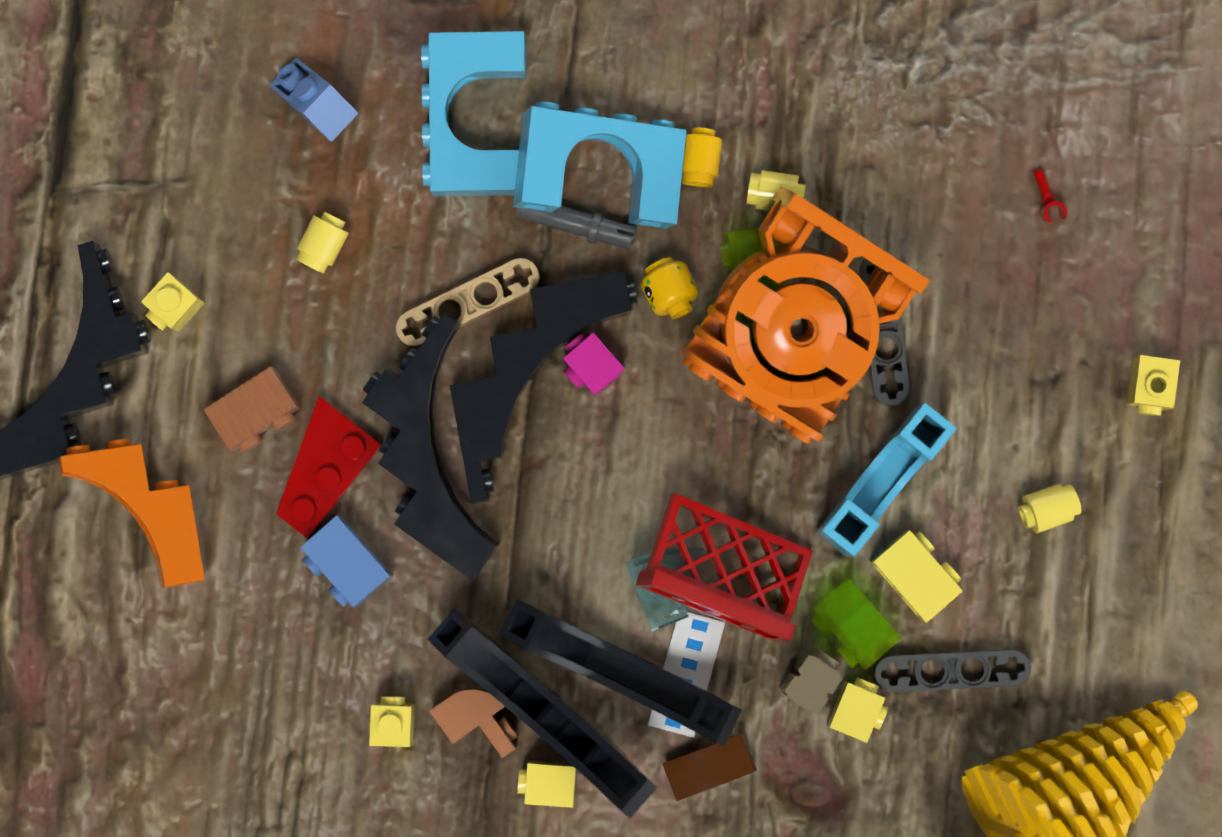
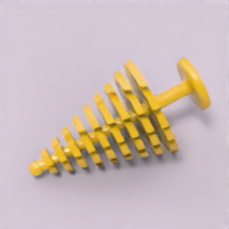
M1182 690L1171 699L1170 703L1159 699L1146 704L1145 711L1141 707L1123 713L1125 718L1121 715L1103 719L1105 728L1103 724L1091 723L1083 726V730L1064 733L1056 737L1055 740L1049 739L1034 745V748H1023L1013 752L1011 756H1001L984 766L980 764L964 771L966 776H961L962 791L972 816L987 837H1126L1131 821L1133 824L1136 822L1141 812L1142 804L1145 799L1146 801L1148 800L1153 790V783L1157 782L1163 772L1161 767L1164 761L1170 759L1175 749L1174 741L1180 740L1186 730L1184 717H1188L1197 709V699L1189 691Z

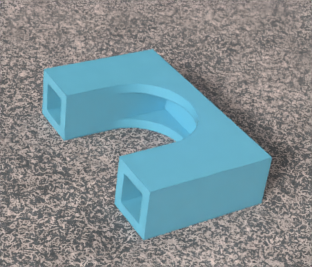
M524 31L429 33V44H422L421 47L422 68H429V84H422L423 108L429 107V123L422 124L423 147H430V162H423V185L430 186L433 197L514 195L519 150H477L464 145L452 134L449 128L448 112L454 96L462 87L470 82L479 79L526 78V39Z
M536 102L535 106H531L523 112L513 207L551 213L559 209L562 201L565 165L570 151L578 142L600 140L616 147L625 156L630 165L632 192L628 224L667 229L677 224L687 130L674 128L675 123L667 120H652L651 124L636 122V116L629 114H614L613 118L598 116L597 110L590 108H575L574 112L559 110L560 105L551 102Z
M926 403L914 408L815 532L845 557H855L880 526L878 520L913 475L926 462L931 461L957 428Z

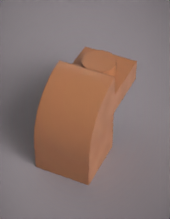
M483 688L460 690L429 711L452 744L477 726H480L502 758L517 747L513 740L518 735L505 717L498 720L495 716V713L505 706Z

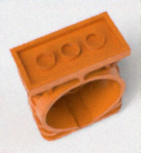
M780 186L772 199L775 201L774 205L758 228L762 250L744 259L729 274L719 291L714 305L710 304L706 309L708 314L700 326L698 324L693 330L694 336L687 346L683 345L680 353L685 357L682 363L691 372L707 382L712 376L717 378L715 384L721 387L723 392L741 403L745 397L749 398L750 402L748 404L756 409L755 411L774 424L781 418L783 420L781 425L788 429L789 433L809 445L812 439L818 442L821 441L824 436L821 431L828 420L833 422L837 414L834 411L842 399L847 401L850 396L848 391L867 372L876 353L879 340V324L899 319L916 292L922 294L930 280L801 196ZM814 227L831 238L832 247L827 254L817 249L803 246ZM773 239L779 242L777 246H774ZM861 257L875 266L866 283L848 267L853 258ZM763 275L768 276L777 283L790 278L810 277L830 284L841 294L849 308L853 331L851 340L846 337L847 324L842 307L823 288L811 283L793 282L772 290L757 280ZM877 306L881 307L882 310L877 311ZM737 311L754 320L753 333L757 348L761 355L775 368L792 375H808L818 372L825 367L831 370L817 378L805 381L786 380L770 373L760 364L752 350L749 328L735 320ZM805 318L808 322L806 333L801 337L793 338L790 333L792 323L797 319Z

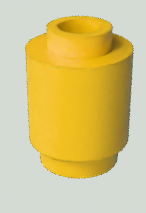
M692 128L691 134H686L682 184L704 188L713 187L714 178H718L722 148V139L715 137V130Z

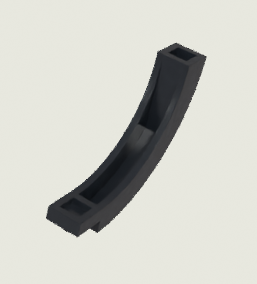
M518 599L499 636L519 647L598 682L722 746L726 745L742 709L711 692Z

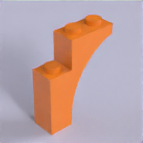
M130 439L106 442L107 449L91 451L90 445L66 448L67 455L60 456L57 459L60 476L75 478L100 488L126 508L143 530L150 544L157 566L160 588L205 580L189 485L179 487L178 480L154 483L155 491H149L142 444L131 445Z

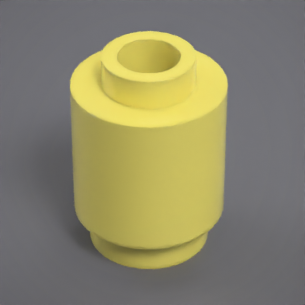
M762 170L761 174L751 172L746 204L756 205L757 210L770 211L775 203L772 199L780 186L804 198L806 185L798 184V175Z
M326 212L323 213L321 218L313 215L297 247L300 252L296 260L324 274L328 265L333 266L349 234L343 230L346 222Z
M1056 484L1025 495L1022 498L1023 505L1018 507L1023 525L1026 529L1032 528L1036 534L1069 523L1074 520V516L1081 514L1082 511L1078 495L1071 484L1065 486Z

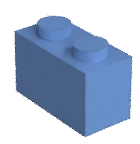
M336 515L300 547L306 553V556L302 558L303 562L317 577L323 573L333 584L328 590L343 607L348 603L353 608L358 607L393 576L341 516Z

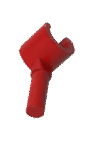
M1040 169L1033 172L1042 195L1043 205L1039 211L1041 219L1046 223L1052 224L1048 216V210L1053 205L1058 208L1061 219H1066L1068 214L1067 208L1062 202L1055 201L1043 170Z

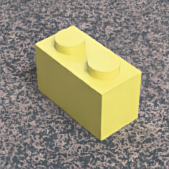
M907 530L872 559L870 563L922 622L927 623L963 592L957 585L961 578L947 562L940 565L930 554L935 548L920 531L914 535L910 530Z

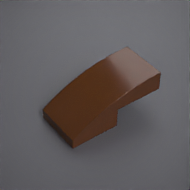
M743 732L729 737L725 746L714 742L701 749L662 763L676 801L728 783L757 770Z

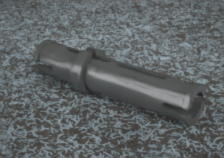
M561 206L552 213L517 208L516 212L517 219H524L587 238L589 243L595 244L596 241L624 248L627 251L631 250L632 241H634L637 226L634 225L630 226L603 218V213L595 212L592 215Z

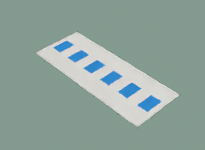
M679 610L663 669L707 690L725 622ZM652 710L648 723L649 726L694 738L695 732Z

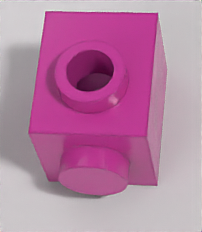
M594 332L588 338L583 333L580 334L564 348L568 352V355L563 358L568 366L563 370L564 374L577 389L585 385L594 397L625 372V368Z

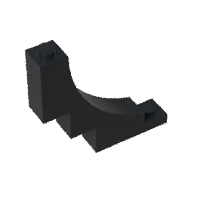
M624 271L530 289L537 328L490 337L497 376L450 385L471 504L488 502V493L494 492L491 469H483L482 462L503 459L505 439L511 417L519 398L539 368L559 348L577 335L611 319L631 315L630 305L637 304L638 301L634 280L626 281Z

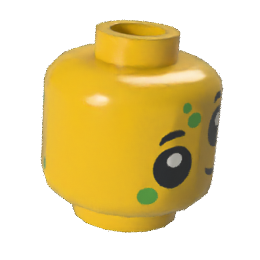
M668 257L651 264L644 270L645 277L641 281V289L654 314L659 316L670 315L671 319H678L693 310L691 303L698 297L699 289L686 263L674 261L672 257Z

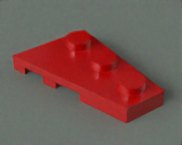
M319 396L276 515L305 538L309 539L376 455L382 444Z

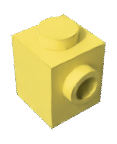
M169 272L141 301L149 309L145 316L162 331L168 326L178 333L205 304Z
M1145 355L1134 357L1126 405L1138 406V414L1161 416L1162 410L1173 409L1180 360Z
M858 677L854 684L844 681L827 726L867 743L873 728L878 730L881 728L888 711V707L883 706L885 697L876 694L879 686Z
M381 696V703L372 704L369 746L411 747L414 744L415 704H405V697Z
M529 760L527 770L519 769L518 794H525L524 804L573 808L576 768L570 763Z

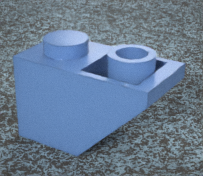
M296 57L290 64L284 66L278 72L277 78L269 85L308 123L331 142L358 114L327 81Z

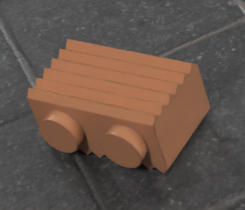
M269 367L206 407L204 412L230 451L240 449L242 453H245L263 441L260 437V434L271 427L277 432L294 422L296 418L293 413L301 408L276 369Z

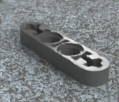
M865 259L862 260L859 266V277L864 283H866L871 275L867 274L866 269L873 265ZM902 316L897 320L879 324V339H892L897 345V354L893 359L883 360L875 353L869 366L873 396L878 403L884 406L892 407L900 404L909 393ZM899 363L900 371H892V380L894 384L901 385V391L895 393V399H889L887 393L880 392V386L884 385L887 381L886 371L878 374L876 366L890 367Z
M1010 649L889 655L877 661L874 666L873 676L879 687L890 692L1007 687L1024 683L1030 675L1031 664L1025 654ZM995 656L994 665H1003L1008 663L1010 656H1014V661L1022 664V671L1015 672L1014 679H1010L1009 673L993 672L996 680L989 681L991 667L988 657ZM969 658H976L983 667L982 675L975 681H967L961 674V665ZM915 660L913 667L915 685H909V676L897 677L896 684L890 685L887 678H882L881 671L888 669V663L894 662L895 667L902 670L910 669L908 661ZM929 660L938 661L943 668L941 679L935 683H928L921 676V667Z

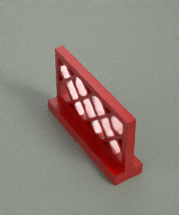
M674 493L670 495L646 570H640L635 586L771 641H791L795 625L790 624L813 551ZM679 506L691 511L697 525L682 534L675 521ZM702 516L707 517V518H709L710 520L704 522V519H703ZM719 522L725 525L731 541L715 548L707 528ZM737 530L745 534L739 536ZM700 532L708 552L692 560L684 539ZM755 537L759 539L765 555L750 562L742 542ZM676 544L684 564L673 570L660 565L665 549ZM771 545H774L779 548L773 551ZM734 546L742 567L727 574L718 554ZM788 551L798 555L794 572L784 576L776 556ZM711 558L719 578L706 584L701 582L695 565ZM768 561L776 581L761 588L753 568ZM687 570L689 576L684 575L681 572ZM745 572L753 593L741 598L736 596L730 579ZM722 584L724 591L716 587ZM777 587L780 588L784 597L780 613L770 610L764 596L765 593ZM756 598L758 604L750 601Z

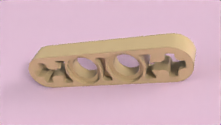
M523 258L514 259L405 312L397 321V335L409 347H420L426 338L422 336L419 339H415L412 335L405 336L404 331L409 328L407 321L413 318L417 323L428 320L429 318L424 314L428 309H432L433 317L436 315L440 318L439 308L444 302L449 300L455 301L461 306V316L458 320L462 322L460 327L465 326L530 294V289L536 288L539 284L538 269L533 262ZM521 266L523 271L531 270L533 275L528 277L529 285L522 287L519 282L508 286L512 294L504 297L503 288L495 277L503 274L504 281L506 282L515 276L514 269ZM489 283L497 290V298L490 305H481L475 300V290L481 284Z

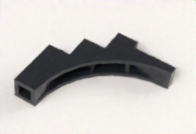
M94 241L77 245L83 273V307L76 339L64 367L46 393L22 416L0 430V480L56 464L60 456L67 455L66 448L81 446L78 428L75 423H69V418L114 405L111 395L116 394L115 383L109 371L104 372L103 367L148 354L146 344L151 342V337L145 320L139 321L138 316L132 313L120 314L119 310L125 309L119 287H113L110 280L109 272L114 271L111 256L107 248L101 249V245Z
M444 313L441 318L435 315L422 332V336L426 340L419 350L416 351L412 348L406 354L399 365V368L403 370L401 375H398L391 369L384 370L382 374L376 371L363 388L367 396L362 403L400 430L398 435L392 432L380 447L379 452L383 454V457L378 464L417 491L415 495L408 492L395 509V512L400 516L394 525L466 577L473 580L478 576L500 544L474 522L457 500L443 471L435 442L433 407L437 378L446 351L462 324L451 314Z
M453 609L427 639L447 660L483 687L552 746L630 819L656 790L657 786L626 757L627 755L614 742L579 715L559 694L534 676L516 657L457 610Z

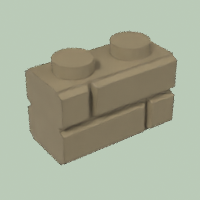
M818 649L813 655L802 653L793 667L795 672H789L781 684V692L810 713L819 714L828 701L827 693L832 694L842 680L840 673L836 671L840 663Z

